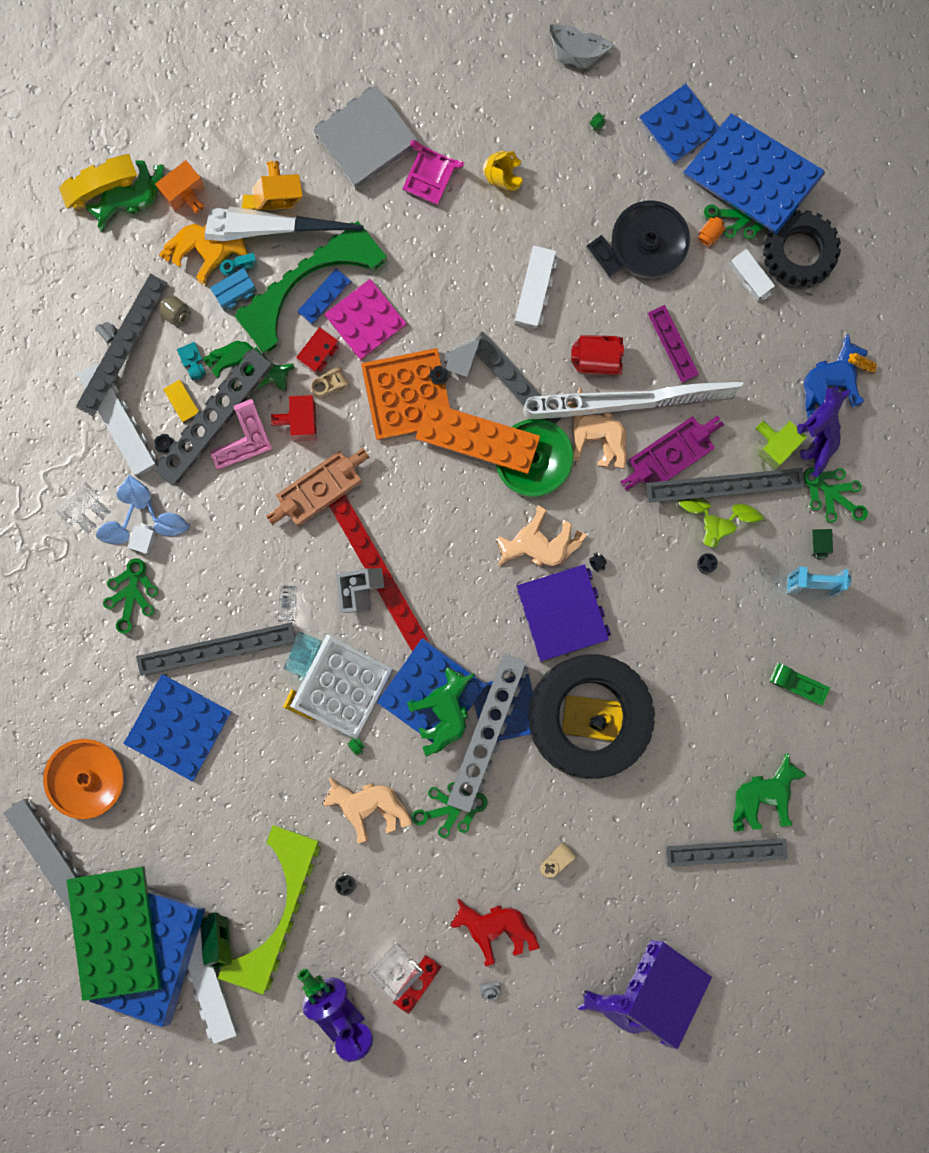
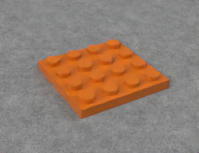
M438 348L361 363L376 440L416 433L427 401L450 408L445 384L435 385L429 377L430 371L435 366H441Z

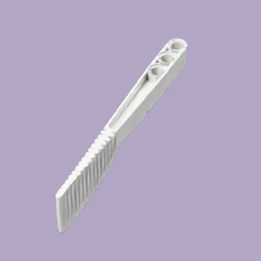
M700 383L668 387L654 391L534 396L527 399L523 407V414L528 419H546L653 408L656 405L657 407L661 405L666 406L667 403L670 406L672 403L673 405L677 403L679 405L682 402L687 404V402L692 403L693 401L697 403L698 401L703 402V400L706 402L708 400L732 399L742 386V383ZM573 402L577 408H570L567 403ZM548 404H555L557 406V409H550L548 407ZM534 405L538 410L531 411L528 406Z

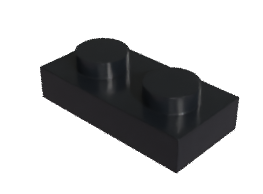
M600 235L586 245V249L608 278L623 269L617 261L612 247L603 235Z

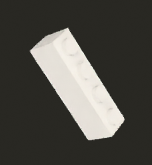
M533 246L514 325L537 330L538 325L543 324L545 314L541 312L543 306H547L549 295L546 292L548 287H552L554 276H551L552 268L556 269L558 257H555L556 251Z

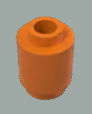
M718 217L709 218L700 230L698 240L707 247L715 244L726 229L724 227L725 223Z

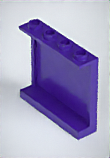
M585 564L516 586L540 662L609 641L608 636H611L608 624L604 625L602 617H605L602 605L598 606L596 599L599 598L596 587L591 585L590 580L593 579L590 568L586 569Z
M651 940L646 947L641 961L637 965L635 974L629 982L623 998L619 1002L616 1013L626 1015L661 1040L660 1043L665 1047L678 1050L712 976L665 942Z

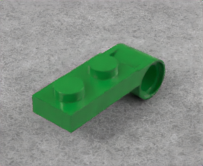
M780 663L776 664L769 682L820 706H823L831 688Z

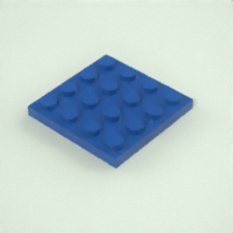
M422 638L377 703L420 734L419 728L432 729L441 720L432 708L410 712L407 702L412 699L416 701L424 699L433 690L447 683L445 674L447 667H451L465 676L472 673ZM474 676L459 696L461 707L465 706L468 712L487 686V683Z
M161 674L123 744L194 782L232 712Z

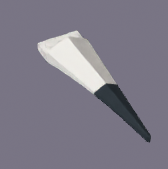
M229 207L228 209L210 208L205 229V239L229 241L288 232L362 231L364 226L237 207Z

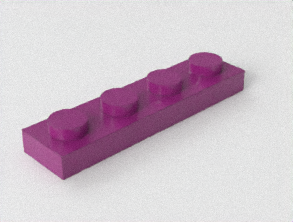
M663 305L648 312L647 317L680 383L682 384L699 376L666 306Z

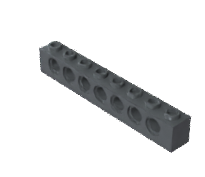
M253 348L242 357L243 362L231 370L230 378L227 381L224 380L219 385L217 394L215 396L212 395L206 401L205 405L207 406L205 409L199 411L194 416L192 425L190 427L187 426L181 432L182 437L179 441L173 442L168 449L170 452L166 457H161L156 463L158 467L154 471L170 485L177 486L236 414L234 405L245 402L275 366L259 350ZM252 365L254 367V374L248 376L247 368ZM237 381L242 383L240 391H236L234 388V384ZM228 396L230 402L225 407L222 404V399ZM213 411L217 413V419L214 422L210 420V413ZM201 426L205 429L202 437L197 433L198 428ZM190 441L193 447L190 452H187L185 445ZM176 456L180 459L178 467L173 465V459Z

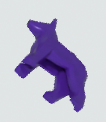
M829 385L826 389L823 404L813 412L804 424L797 426L798 434L801 435L803 432L807 433L809 431L811 437L814 438L808 449L800 450V457L802 459L809 460L815 458V470L812 476L818 477L823 472L829 459L840 446L841 425L839 424L838 413L843 401L848 397L851 390L841 392L838 390V387L834 388Z
M588 990L583 992L584 1003L578 1006V1010L602 1013L628 1033L639 1034L647 1032L646 1029L626 1015L616 1013L619 1002L624 994L600 995Z

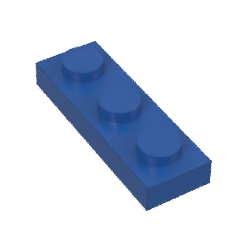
M336 268L297 312L313 325L348 287L351 280Z

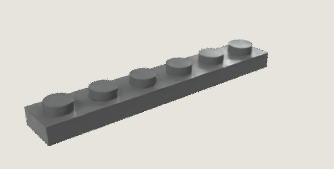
M484 332L480 333L479 335L482 338L476 355L524 407L527 399L530 397L541 396ZM534 405L528 406L531 411L538 410ZM561 417L546 418L544 420H548L556 424L559 420H561Z
M784 838L666 846L667 867L788 859L787 842Z

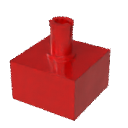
M313 395L289 396V413L271 414V425H289L290 436L294 442L317 441L316 403Z

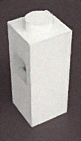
M747 249L730 261L729 266L756 301H759L761 298L766 300L773 294L772 290L775 285Z

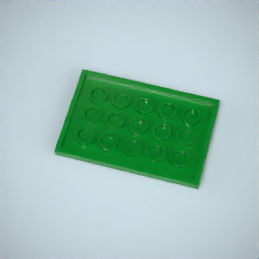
M145 866L66 879L82 1001L161 989Z

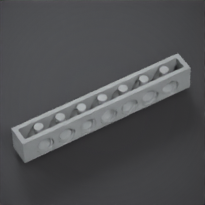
M503 654L447 802L448 805L469 813L471 809L475 810L479 800L475 798L477 791H482L486 781L482 779L485 771H490L493 763L490 760L492 752L496 754L500 744L497 738L499 734H504L507 723H504L506 715H511L514 707L511 701L513 696L518 697L521 686L518 685L520 677L524 679L528 667L525 666V661ZM507 672H512L515 675L513 683H507L504 680V675ZM499 691H506L508 693V700L505 702L499 701L497 693ZM494 709L501 712V718L497 721L490 718V712ZM491 728L494 731V737L489 740L483 737L484 729ZM478 747L486 748L487 756L485 758H478L475 751ZM473 765L478 766L480 769V774L477 777H471L468 773L469 768ZM469 784L473 787V793L470 796L462 794L461 788L463 785Z

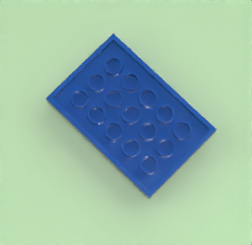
M731 113L719 127L720 129L711 137L683 172L684 176L777 234L825 175V171Z

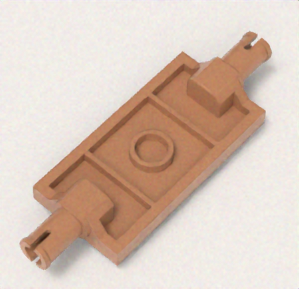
M363 448L349 458H345L339 450L276 494L280 501V506L265 516L272 526L285 516H290L297 527L301 526L361 484L362 480L355 470L358 465L370 457Z

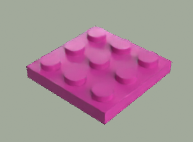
M371 279L367 280L324 314L360 361L406 326V322Z

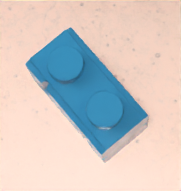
M244 268L210 287L223 311L234 309L238 306L239 301L251 299L257 291Z

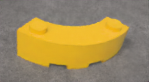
M130 154L107 159L105 163L98 167L91 165L81 170V174L76 176L75 179L69 177L59 186V190L66 209H80L93 197L109 189L131 185L137 173Z

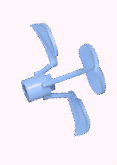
M128 475L126 480L117 489V498L126 504H131L124 524L121 526L115 521L107 522L97 530L96 538L109 544L125 543L130 537V532L125 528L133 508L143 509L146 505H148L153 521L156 522L153 525V529L160 535H179L185 532L190 524L174 513H163L156 518L151 505L149 489L140 481Z

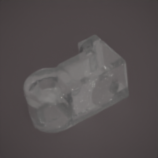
M280 586L277 617L279 623H297V586Z

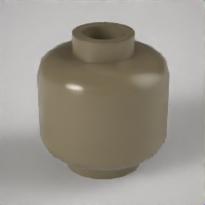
M170 296L161 301L159 305L160 316L170 324L178 325L187 320L188 305L178 297Z

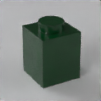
M812 529L809 532L810 555H816V558H828V555L833 553L832 529Z

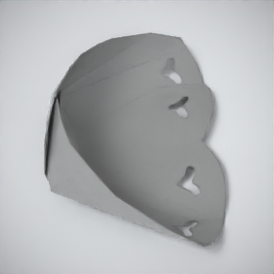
M550 24L549 31L557 60L575 68L588 69L614 45L597 34H582L573 26ZM553 29H555L556 31L560 30L561 32L556 34V32ZM567 31H568L570 34L573 33L574 35H572V36L569 37ZM589 39H591L592 41L596 40V42L591 44Z

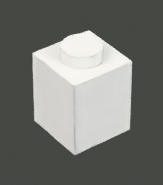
M141 524L140 527L134 525L127 548L150 555L156 532L151 530L152 527L149 525Z

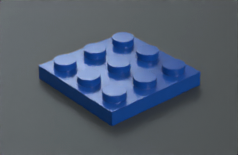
M684 84L639 116V120L672 164H675L706 142L720 129L687 84Z
M529 673L525 675L524 679L520 677L518 685L521 686L518 697L513 696L511 704L514 705L510 716L506 715L504 723H507L504 734H499L497 741L530 734L528 709L533 690ZM515 676L504 678L507 683H513ZM493 681L486 682L487 686L474 702L478 720ZM499 691L497 699L501 702L507 701L508 693L506 691ZM497 709L492 710L490 718L494 721L499 720L501 712ZM491 728L484 729L483 737L488 740L492 739L494 731Z

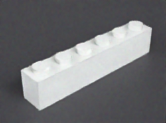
M98 363L77 374L85 389L99 366ZM113 382L98 409V413L133 474L138 478L158 467L155 462L158 458L153 450L149 451L146 447L148 443L143 433H138L136 427L139 425L133 416L129 417L126 412L129 408L124 399L120 401L117 394L120 392Z
M200 927L186 974L189 982H193L195 988L193 990L196 1002H200L202 1009H199L202 1020H206L208 1026L206 1028L207 1036L215 1044L237 1036L239 1031L222 981L218 979V969L203 966Z

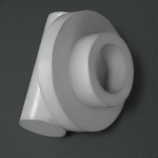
M104 322L95 327V330L106 343L113 341L117 333V329L113 324Z
M499 981L479 985L481 996L485 1000L493 1001L501 995Z

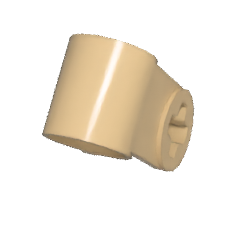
M341 367L334 368L313 380L311 390L314 397L322 399L350 385L345 380ZM318 384H323L326 388L323 392H317L315 387Z
M562 842L541 864V874L546 878L556 876L577 855L565 842ZM546 864L554 865L553 874L550 872L545 873Z

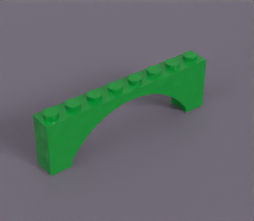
M356 221L355 223L351 222V224L361 225L359 221ZM365 229L362 231L345 230L340 235L335 234L329 239L327 245L318 247L313 252V256L309 259L304 258L301 260L296 269L293 271L289 270L282 276V280L278 283L273 282L267 287V291L264 294L256 295L251 300V304L247 307L244 305L237 310V314L234 316L265 356L280 345L277 339V328L281 308L289 292L304 277L319 269L337 265L359 266L370 269L373 273L388 261L387 256Z

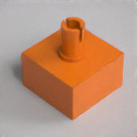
M187 160L155 183L162 197L175 212L186 203L195 214L199 213L195 205L201 211L204 209V204L200 202L196 195L203 191L205 186L200 176Z

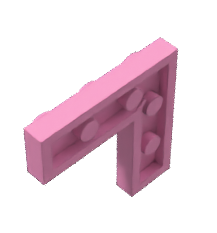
M252 399L234 405V410L246 437L209 450L217 470L272 449Z

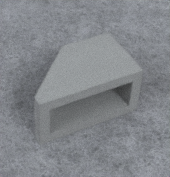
M477 335L454 346L451 352L447 351L444 362L447 363L446 369L468 377L482 336Z

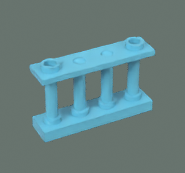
M798 567L788 574L787 594H796L805 588L831 590L830 597H835L848 590V587L851 586V575H848V569H844L834 576L813 575L807 572L808 567Z

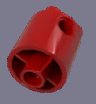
M580 335L571 347V362L578 374L622 375L623 337Z

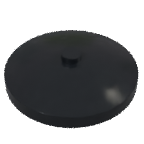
M654 200L637 202L626 208L617 218L611 235L612 250L619 264L631 274L648 279L660 278L675 271L684 261L690 245L689 228L683 216L672 206Z

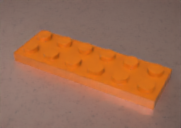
M427 401L415 439L529 474L540 436Z

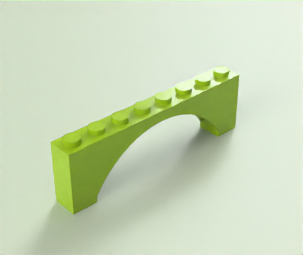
M272 825L266 844L270 845L276 853L285 874L287 898L283 916L276 930L266 942L250 953L231 959L232 964L221 968L218 979L260 994H265L266 990L270 991L273 984V979H270L272 972H277L280 960L277 959L280 952H284L287 941L284 940L286 933L290 934L294 924L291 921L293 913L297 915L300 908L299 896L300 894L304 895L307 884L304 883L307 875L311 876L314 865L311 864L313 857L318 856L321 848L318 845L319 840L277 825Z

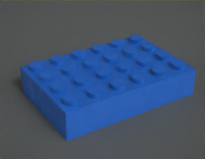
M148 889L161 989L89 1000V1002L160 1027L171 1025L206 908Z

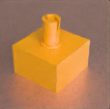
M275 160V163L268 161L266 164L269 176H261L252 188L255 210L293 209L303 197L299 174L280 175L279 161Z

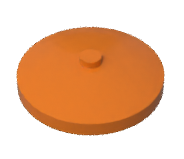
M91 739L72 740L56 749L47 761L43 774L44 790L50 803L60 813L75 819L95 818L109 811L120 798L124 786L123 766L116 753L107 745Z

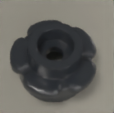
M435 366L429 373L431 382L435 385L445 384L448 380V370L442 366Z
M161 434L154 440L155 449L158 452L164 453L169 452L168 449L173 443V439L168 434Z
M594 553V556L589 558L591 567L596 572L604 571L607 564L606 559L603 555Z
M600 715L591 717L589 726L592 729L604 732L605 728H608L606 718Z

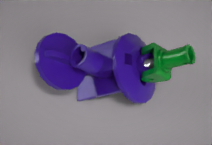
M308 969L301 970L297 977L304 984L303 990L306 994L302 1005L304 1015L309 1020L315 1021L333 1043L335 1042L336 1053L342 1060L356 1062L364 1058L373 1045V1034L366 1025L361 1024L365 1018L347 998L346 984L341 979L334 977L323 979L321 975H317L314 978Z

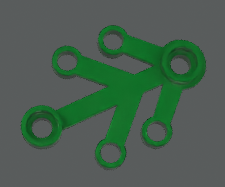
M713 204L706 206L703 212V216L707 221L709 218L715 217L740 218L732 226L726 227L724 236L728 239L733 238L736 232L752 219L739 210L718 209ZM709 209L715 210V214H714V215L709 214L708 210H709ZM757 222L753 227H747L743 233L744 238L752 240L756 233L764 226ZM727 230H733L734 234L728 235ZM746 231H752L753 236H748Z
M815 467L807 468L803 472L804 484L810 488L811 501L809 507L812 511H818L822 507V502L818 498V487L824 491L827 512L825 514L826 522L834 523L837 520L833 499L851 512L853 520L861 522L867 518L868 510L865 506H855L839 493L845 491L857 493L860 491L862 485L858 480L835 485H828L823 481L832 478L838 481L843 480L846 476L844 469L838 468L835 471L822 472L818 477H815L814 481L809 479V474L814 472ZM841 471L843 477H837L836 472ZM853 483L858 484V490L852 488ZM814 501L818 502V508L812 506ZM856 511H861V512H862V516H861V517H857V516L855 515V512H856ZM828 514H833L834 520H829Z
M138 558L131 559L127 563L126 571L107 581L109 589L117 590L120 583L130 578L127 587L112 597L105 598L103 601V606L111 610L116 606V603L126 597L122 618L116 622V629L122 634L130 633L133 628L130 618L134 598L142 608L143 615L150 617L155 611L154 607L147 603L137 588L139 579L146 588V594L149 597H156L158 595V588L152 585L145 575L146 564ZM135 565L140 566V570L138 572H134L133 567ZM111 581L117 582L114 588L110 586ZM150 588H155L153 595L149 594ZM108 600L113 601L111 607H107L106 602ZM147 607L151 608L150 614L145 613ZM123 623L128 624V628L126 630L122 629Z
M455 782L449 783L447 787L449 793L452 792L450 791V785L455 784ZM432 787L428 791L429 797L437 799L447 806L427 812L421 809L416 810L412 814V821L414 824L421 826L428 819L450 814L444 825L438 830L439 836L446 838L449 836L450 829L462 810L448 805L449 797L441 793L437 787ZM461 788V792L464 796L471 795V793ZM432 789L438 791L436 797L431 796L430 792ZM477 792L475 798H479L482 801L481 805L476 806L475 810L471 809L470 813L467 812L464 820L458 823L457 828L461 833L469 830V824L476 812H482L486 809L488 801L484 794ZM417 814H422L424 816V819L422 821H417ZM461 823L467 824V829L465 831H462L459 826ZM442 828H446L448 830V834L443 836L441 835L440 830Z

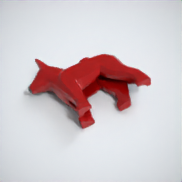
M457 899L460 908L457 910L450 926L452 928L462 926L468 928L471 937L484 953L485 967L495 964L491 941L499 937L504 931L514 943L513 956L523 953L524 940L529 944V951L540 948L535 933L528 926L521 911L512 907L502 908L499 905L491 908L490 913L481 915L468 907L461 899Z

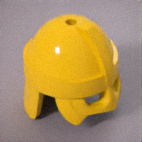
M498 151L490 155L485 161L483 173L490 185L514 191L523 183V178L513 174V168L518 167L522 163L514 151Z

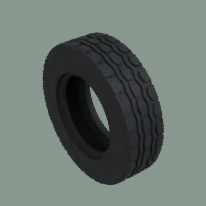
M599 654L576 656L551 668L540 679V682L534 689L528 709L530 734H532V740L539 753L559 771L584 779L614 776L626 770L629 766L631 767L647 749L646 747L650 743L655 725L653 699L644 680L624 662ZM583 683H594L606 687L616 696L622 708L623 719L619 734L608 746L595 751L585 750L574 745L566 737L560 724V708L564 698L573 688Z

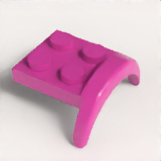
M411 140L410 146L418 152V155L402 190L438 206L454 169H462L465 163L437 153L416 140Z

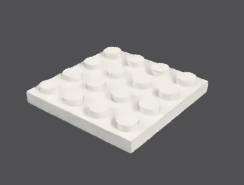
M326 635L290 707L357 739L392 668Z

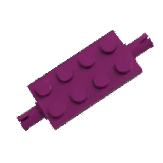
M717 415L706 424L700 425L692 416L630 458L628 462L634 469V473L620 481L622 487L626 485L624 490L628 492L640 482L646 487V483L669 481L713 451L715 447L710 441V435L724 426L722 421L717 423L720 417Z

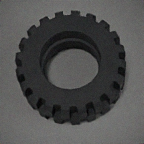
M797 210L777 234L770 230L764 242L763 256H765V266L770 268L769 273L771 276L775 275L778 277L776 281L779 283L783 281L787 283V287L792 288L794 285L797 286V289H804L805 286L811 288L817 283L823 282L835 268L841 253L839 248L841 241L840 238L836 237L838 233L836 228L830 227L832 222L828 219L826 221L821 219L823 215L819 213L815 216L812 215L810 210H806L805 213ZM805 234L814 239L820 251L819 257L814 264L801 266L788 259L784 252V243L790 235Z

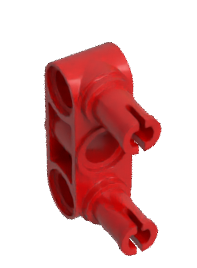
M425 955L392 1003L409 1015L442 966ZM414 979L422 980L423 986L420 990L412 988L411 983Z

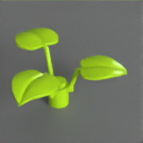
M704 498L677 500L685 510L692 513L703 512L705 514L704 530H706L703 543L709 547H717L720 539L736 532L737 526L732 522L734 518L738 517L741 521L749 523L765 519L761 512L747 504L734 505L732 507L734 513L728 520L709 515L708 509L711 508V504Z

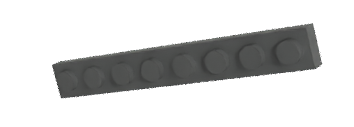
M151 273L149 274L78 401L77 409L93 417L95 416L168 282Z
M803 468L646 483L648 503L804 488Z
M291 622L138 655L136 658L140 676L291 644L295 643L296 639Z

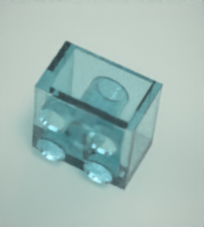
M298 631L283 669L305 678L323 642Z

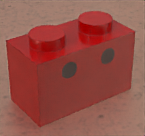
M319 327L297 355V362L315 375L318 372L322 373L328 365L326 361L330 356L334 357L339 351V341Z

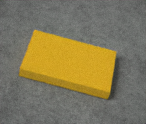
M566 695L562 730L565 735L614 741L622 726L623 714L621 705L618 701ZM600 715L606 718L608 728H605L604 732L592 729L589 726L591 717Z

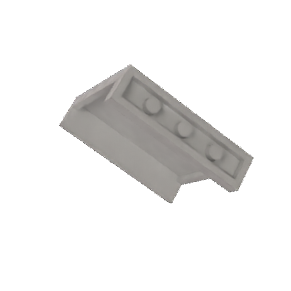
M377 85L373 88L368 87L365 89L362 96L357 99H351L345 108L334 111L328 120L320 121L314 129L316 138L320 139L348 177L355 190L413 150L410 146L411 140L418 142Z

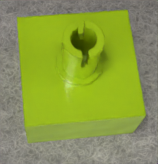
M765 420L755 428L768 440V444L760 451L758 456L773 470H776L807 438L804 433L798 434L797 427L791 421L779 432L774 431Z

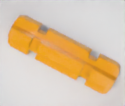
M857 353L849 354V363L869 373L877 371V363Z

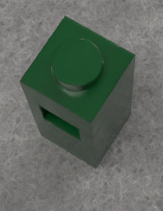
M209 913L207 917L202 919L200 926L203 966L218 969L232 964L228 917L222 916L220 913Z

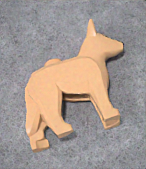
M580 387L578 389V393H582V389ZM567 403L570 408H577L575 403ZM601 413V416L596 414L573 416L574 460H579L585 441L602 439L604 455L597 465L607 467L612 458L616 456L617 461L614 467L625 469L627 460L626 430L621 422L613 419V415L608 413Z
M537 506L534 519L526 527H523L513 540L510 541L500 536L496 538L502 556L498 566L524 554L533 558L532 563L541 568L543 565L549 567L562 565L572 552L581 546L587 534L577 530L575 537L570 539L572 524L563 520L562 532L549 543L547 538L539 531L547 510Z
M329 778L332 787L329 789L322 804L325 807L335 804L340 805L345 817L353 824L357 832L358 844L368 840L363 819L374 812L376 808L387 821L386 833L396 830V817H399L402 828L412 824L408 811L400 803L392 788L384 785L374 786L371 783L363 786V791L353 793L338 784L333 778Z

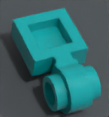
M254 252L235 257V260L227 259L222 261L220 271L224 276L229 277L236 272V268H244L245 270L254 268V265H257ZM227 266H231L229 270H225Z
M192 342L178 348L177 352L184 368L190 366V369L187 371L191 380L196 379L197 381L204 378L203 376L206 375L202 364H197L203 360L196 343Z

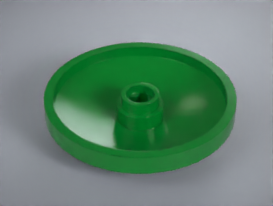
M527 419L512 426L513 428L539 435L540 440L529 474L496 465L501 480L512 491L526 497H542L555 492L567 481L573 469L574 450L569 437L558 425L548 420Z

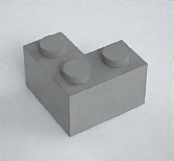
M368 568L336 574L341 613L371 610L369 590L384 588L382 568Z

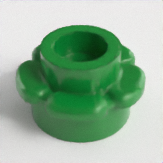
M598 111L588 123L592 126V129L597 128L599 130L606 122L604 119L605 114L602 115Z
M351 738V741L347 743L350 750L355 756L360 753L363 754L362 749L365 747L358 738L356 740Z

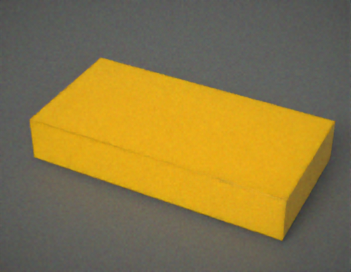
M180 379L163 389L182 423L194 418L199 412Z

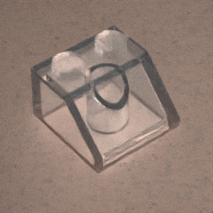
M395 943L367 973L397 1001L424 971L399 943Z

